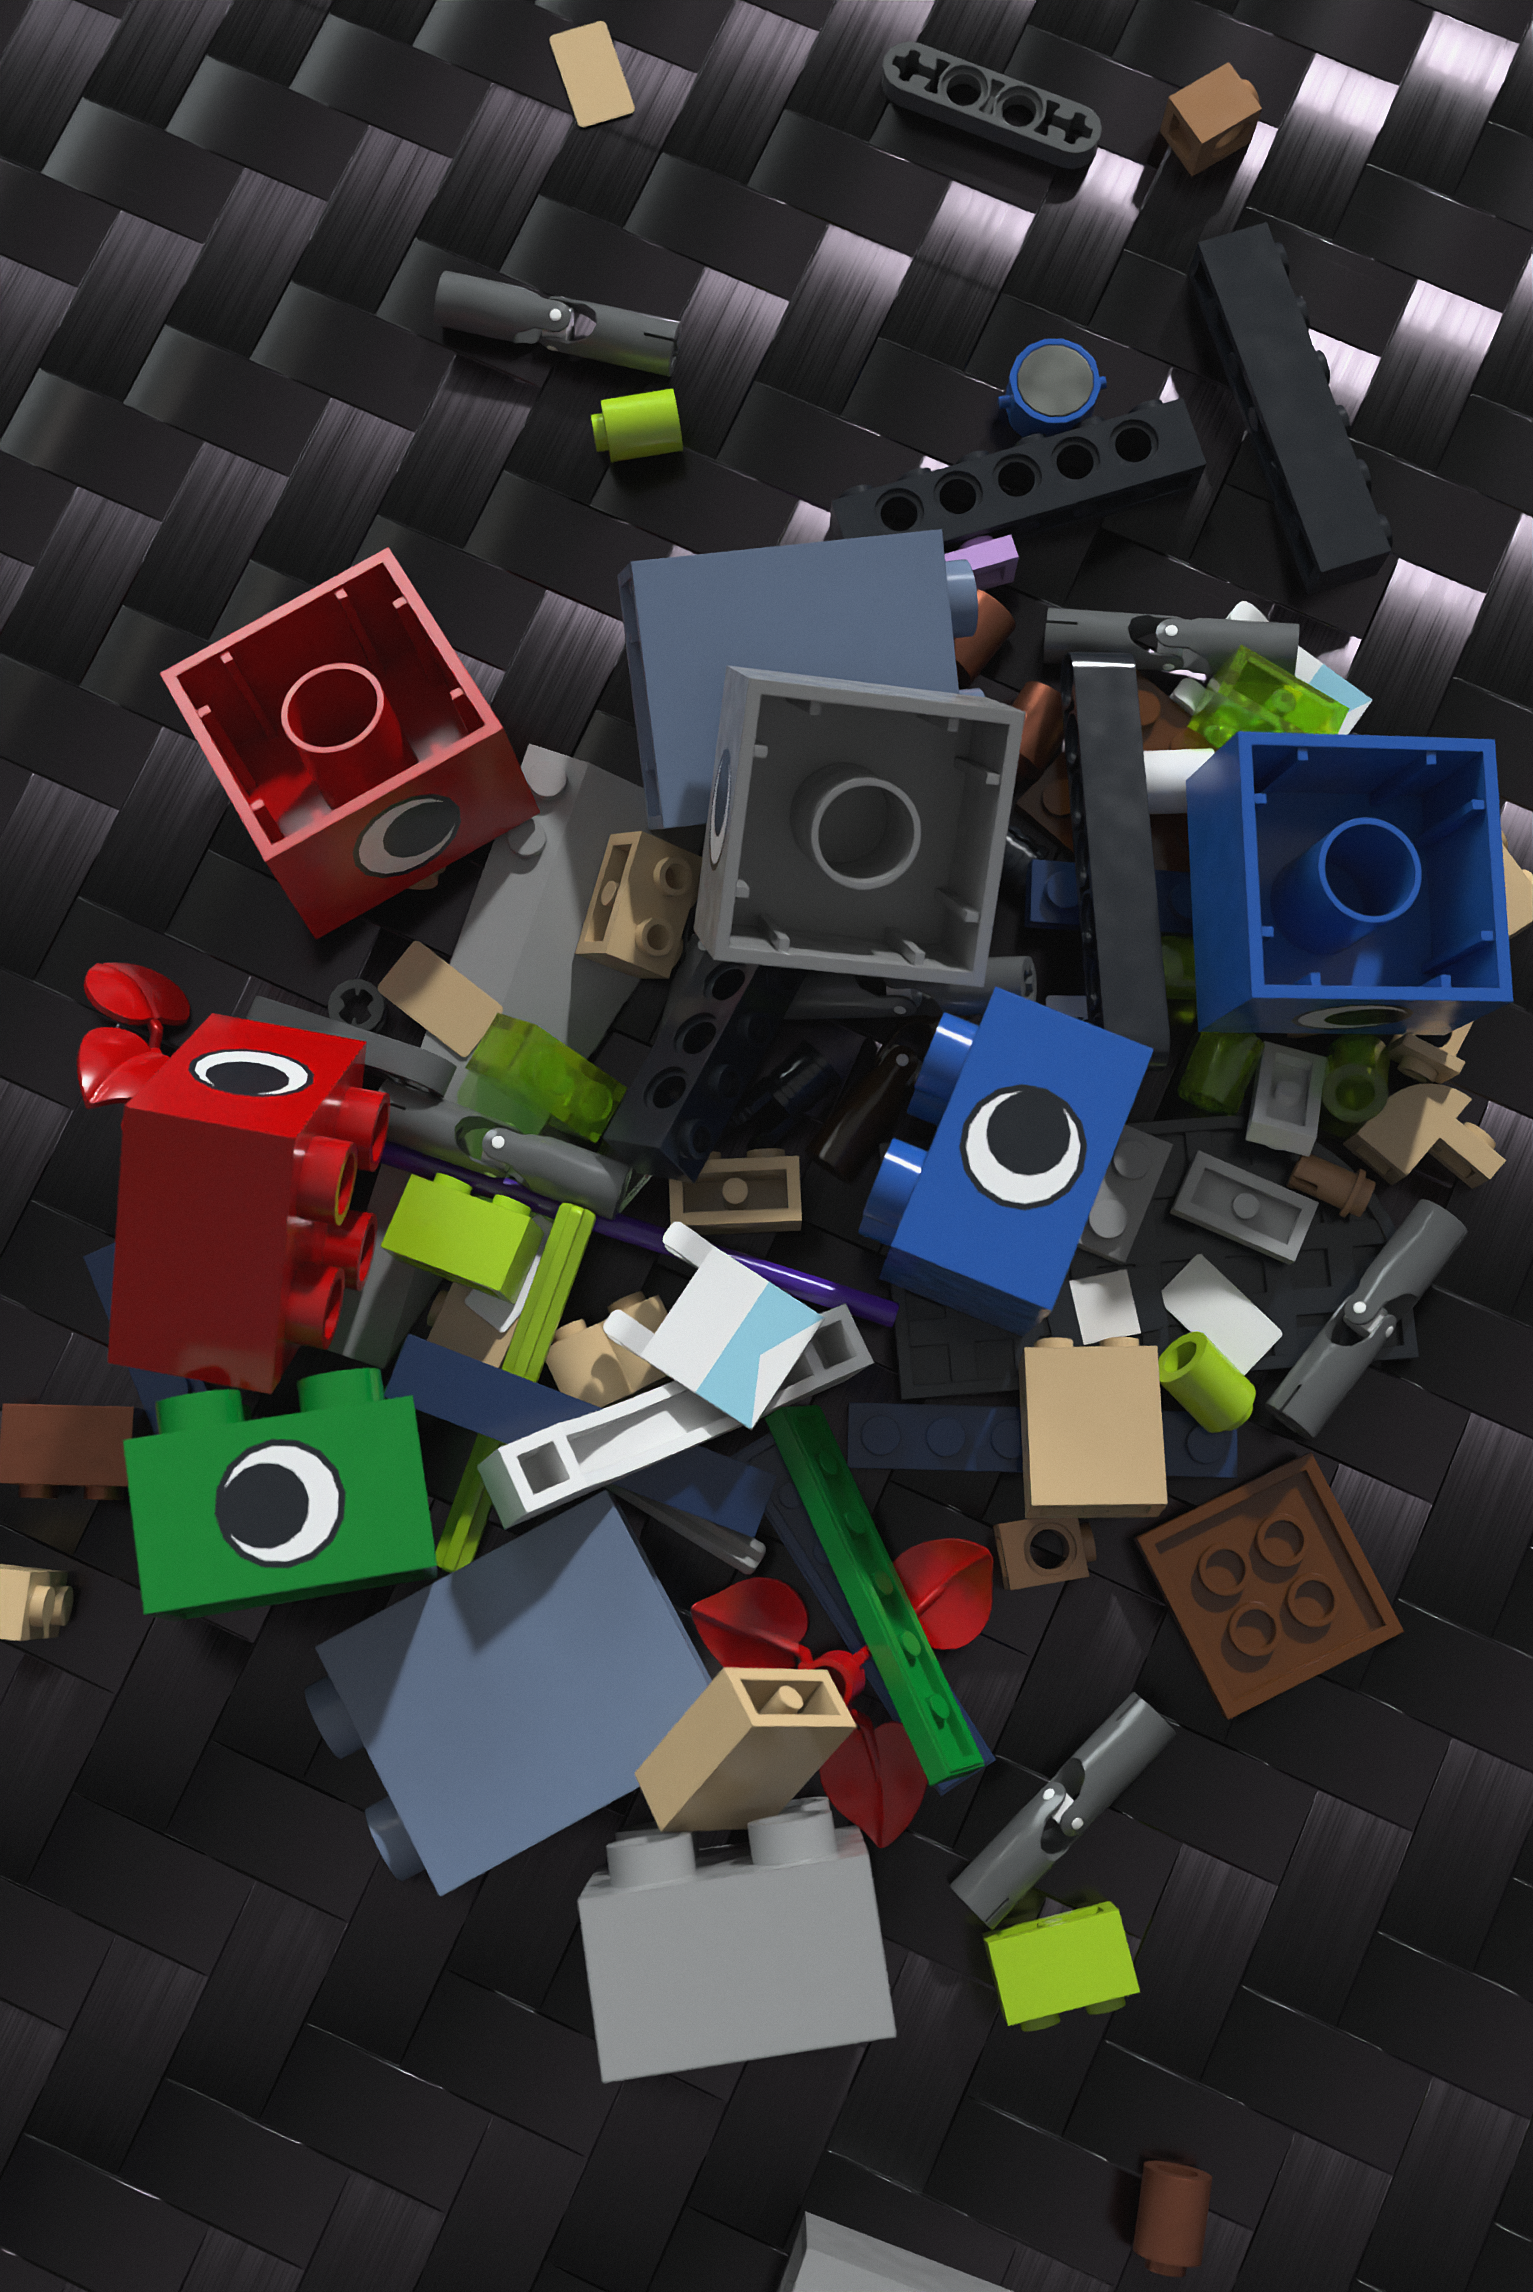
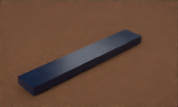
M407 1333L384 1391V1397L388 1399L413 1395L415 1409L506 1444L513 1443L558 1423L603 1409ZM698 1445L611 1484L754 1538L777 1476Z
M770 1431L730 1458L777 1476L764 1514L851 1654L854 1655L867 1644ZM871 1657L862 1665L865 1676L892 1720L902 1722L875 1661ZM951 1689L982 1756L984 1767H986L996 1759ZM984 1767L967 1776L934 1785L938 1794L942 1796Z

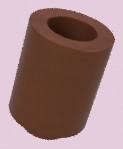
M977 589L978 622L976 632L972 637L954 639L958 684L963 686L971 685L1016 628L1015 620L1009 611L991 595Z
M1029 681L1024 685L1011 706L1026 712L1015 778L1016 782H1022L1024 778H1040L1064 739L1060 692L1045 684Z
M1147 2161L1144 2163L1133 2251L1146 2258V2269L1165 2276L1184 2277L1186 2276L1187 2267H1198L1202 2264L1212 2176L1210 2174L1177 2163L1164 2161Z

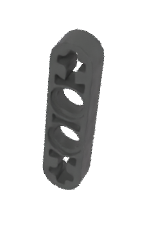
M916 42L899 43L890 48L885 55L882 70L883 92L890 101L898 106L1062 168H1082L1089 164L1097 153L1102 130L1100 119L1093 110L1082 104ZM908 67L918 70V75H913L909 82L899 79V74H904ZM935 76H940L937 94H933L930 92V86H934ZM965 84L975 88L980 98L972 105L960 106L949 99L947 92L955 85ZM1022 105L1031 110L1035 119L1027 126L1016 127L1007 123L1002 113L1009 106ZM1045 117L1052 119V124L1048 127L1047 136L1041 134ZM1072 129L1082 132V136L1076 140L1075 145L1064 141L1065 136H1068Z
M261 996L255 997L246 1019L367 1041L364 1073L385 1080L388 1079L440 1098H444L457 1068L450 1061L425 1049Z

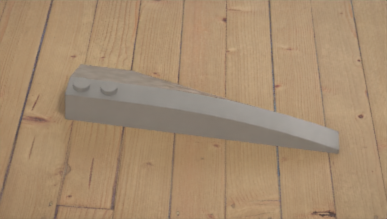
M529 744L521 769L541 813L494 839L449 964L503 1007V1012L467 1057L458 1055L428 1030H426L421 1048L457 1066L446 1094L442 1099L511 1123L521 1130L524 1135L534 1134L540 1136L575 1084V1078L590 1055L596 1052L608 1034L607 1030L625 1002H629L642 982V979L575 954L610 834L643 831L699 856L705 841L707 824L649 830L644 788L591 763ZM491 1129L471 1130L461 1140L459 1148L468 1156L481 1160L483 1137ZM381 1164L366 1211L377 1216V1239L369 1276L361 1291L344 1289L338 1325L333 1340L326 1350L386 1370L404 1343L407 1333L410 1334L430 1304L431 1297L443 1278L398 1262L380 1247L410 1176L413 1174ZM419 1176V1177H421V1178H424V1179H427V1180H430V1181L433 1182V1180H431V1179H428V1178ZM472 1192L470 1194L473 1197L490 1203L493 1201V1199Z

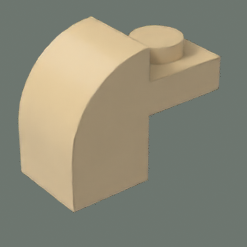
M1417 1084L1396 1092L1374 1108L1343 1143L1347 1149L1390 1185L1406 1177L1427 1152L1472 1189L1490 1180L1506 1161L1494 1150L1496 1143L1490 1135L1472 1123L1466 1122L1463 1125L1456 1119L1472 1099L1459 1090L1440 1084Z

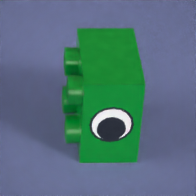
M360 1368L314 1375L297 1381L301 1413L252 1420L251 1406L242 1405L241 1392L239 1390L191 1393L156 1402L159 1435L123 1440L144 1615L176 1622L437 1578V1561L413 1395L385 1400L380 1369Z

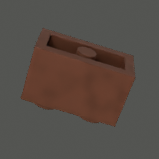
M3 1403L0 1433V1483L19 1485L18 1497L59 1499V1486L84 1487L83 1499L124 1500V1488L129 1487L123 1440L148 1436L149 1420L145 1409L121 1406Z

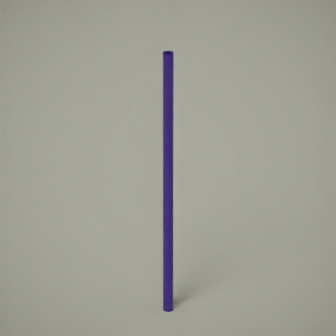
M387 1140L379 1162L434 1180L436 1173H442L470 1185L473 1188L472 1193L494 1199L495 1194L503 1195L525 1204L532 1209L531 1212L552 1219H555L558 1208L562 1204V1202L531 1192L528 1188L519 1184L516 1179L489 1177ZM621 1213L617 1214L614 1221L596 1215V1222L592 1232L679 1259L668 1252L664 1246L663 1236L668 1228ZM711 1243L791 1296L831 1309L846 1303L851 1315L890 1328L893 1327L900 1303Z

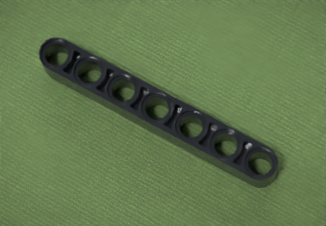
M1067 652L1064 655L1061 667L1060 695L1088 1023L1154 1049L1145 1072L1164 1071L1169 1059L1170 1030L1135 661L1131 653Z

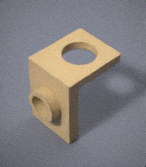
M1473 1021L1450 1032L1447 1043L1440 1048L1410 1033L1404 1035L1394 1034L1383 1056L1399 1063L1397 1069L1411 1079L1424 1084H1433L1434 1082L1441 1084L1460 1074L1465 1061L1457 1058L1456 1055Z

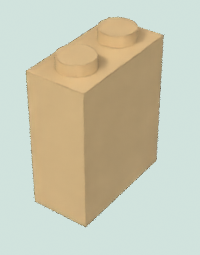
M1055 1337L1037 1340L1034 1342V1347H1024L1018 1363L1025 1519L1158 1517L1168 1502L1157 1346H1139V1340L1132 1337H1112L1101 1340L1099 1346L1074 1347L1073 1340Z
M724 1667L634 1774L661 1832L748 1829L747 1823L778 1815L857 1726L827 1670Z

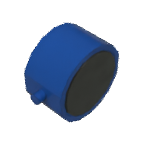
M1043 339L1029 345L1016 357L1009 375L1005 396L998 397L999 409L1006 408L1011 427L1023 438L1038 433H1043L1050 437L1070 431L1077 423L1091 418L1101 389L1107 388L1105 376H1099L1094 358L1080 345L1065 339Z

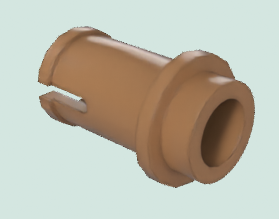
M1310 1154L1309 1157L1299 1156V1161H1296L1286 1187L1295 1188L1340 1208L1338 1215L1345 1218L1348 1213L1357 1217L1362 1215L1374 1191L1376 1182L1365 1178V1170L1359 1169L1357 1173H1353Z

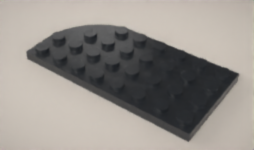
M1228 1115L1125 1124L1173 1144L1126 1262L1121 1266L1076 1247L1063 1282L1152 1264L1156 1267L1162 1291L1197 1254H1202L1283 1333L1282 1337L1247 1373L1292 1369L1343 1301L1351 1294H1354L1367 1268L1396 1231L1390 1216L1374 1192L1372 1193L1360 1217L1348 1213L1344 1218L1338 1215L1340 1208L1295 1188L1286 1187L1297 1160L1299 1161L1300 1154L1285 1150H1275L1266 1145L1245 1140L1249 1117ZM934 1139L904 1142L929 1152ZM1315 1141L1310 1154L1356 1173L1341 1158ZM879 1143L878 1145L880 1168L891 1143ZM1198 1150L1319 1202L1294 1263L1288 1265L1170 1213L1192 1158ZM887 1246V1254H888V1252H889V1250H890V1246ZM890 1283L891 1299L894 1302L900 1303L894 1322L901 1401L1019 1391L1018 1363L1024 1347H1034L1035 1341L1052 1338L1047 1316L1022 1337ZM1413 1308L1404 1318L1397 1321L1391 1337L1372 1362L1408 1360L1419 1357ZM1166 1309L1168 1326L1166 1328L1125 1337L1138 1339L1139 1346H1157L1159 1359L1170 1344L1191 1332ZM1347 1326L1341 1335L1339 1345L1353 1346L1362 1340L1359 1339L1354 1330ZM1099 1342L1077 1347H1095L1099 1346Z

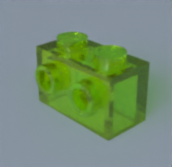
M1241 644L1210 679L1187 727L1201 734L1210 744L1220 749L1237 731L1338 734L1350 708Z

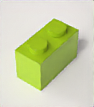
M436 1173L433 1182L411 1174L380 1247L398 1262L515 1305L545 1234L535 1221L529 1217L532 1209L521 1202L503 1195L495 1194L492 1203L470 1195L473 1189L470 1185L442 1173Z
M1111 1901L982 1933L1001 2013L1008 2026L1020 2023L1022 2031L1048 2028L1061 2021L1059 2013L1084 2006L1086 2013L1089 2015L1111 2012L1126 2005L1124 1996L1140 1992L1120 1912Z

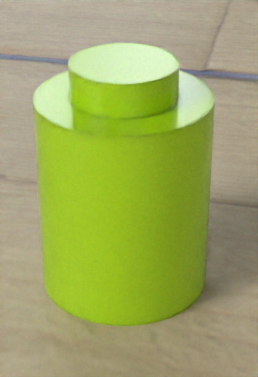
M673 388L600 400L602 413L591 415L597 452L609 450L611 463L683 451L680 422Z
M1197 1331L1185 1334L1170 1344L1158 1359L1160 1384L1206 1431L1210 1433H1218L1224 1430L1231 1431L1240 1427L1250 1417L1256 1396L1254 1385L1204 1333Z

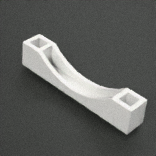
M846 1303L820 1314L825 1318L824 1322L761 1418L781 1407L790 1406L843 1383L874 1363ZM672 1381L629 1400L558 1423L498 1448L480 1463L477 1468L504 1529H507L743 1425L680 1383Z

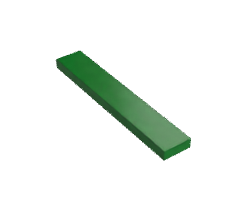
M819 1405L779 1408L767 1416L765 1420L930 1786L967 1776L984 1767L982 1756Z

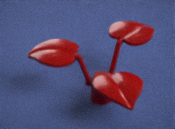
M97 963L89 969L83 983L84 991L91 1004L99 1012L118 1022L129 1025L147 1024L150 1031L149 1044H147L137 1034L113 1027L95 1028L85 1034L77 1056V1075L83 1101L87 1109L112 1104H127L170 1058L162 1054L160 1050L163 1037L162 1024L181 1026L187 1022L190 1015V1005L183 991L172 980L161 973L130 963ZM122 1119V1121H121V1128H122V1130H123V1119Z
M958 1538L935 1539L911 1547L894 1560V1568L931 1648L941 1650L957 1649L970 1643L982 1632L990 1618L993 1607V1556L986 1547ZM754 1577L745 1579L713 1596L696 1602L691 1607V1615L697 1631L710 1653L723 1668L796 1669L797 1656L801 1662L798 1665V1669L828 1671L851 1717L860 1726L861 1730L854 1729L819 1768L823 1789L835 1808L848 1820L859 1826L879 1848H884L891 1844L915 1817L924 1798L928 1779L902 1722L892 1721L874 1729L870 1717L851 1705V1702L860 1696L865 1686V1671L862 1665L872 1657L868 1646L865 1645L854 1655L843 1650H833L813 1661L811 1651L806 1646L799 1644L809 1629L810 1621L806 1605L797 1591L787 1583L775 1578Z

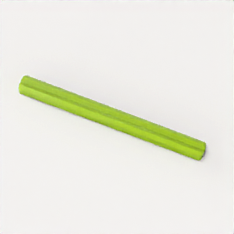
M563 1202L559 1206L504 1358L502 1370L538 1383L596 1222V1214L591 1210L567 1202ZM480 1433L476 1436L435 1551L437 1566L450 1573L473 1562L494 1505L477 1466L498 1448L508 1445Z

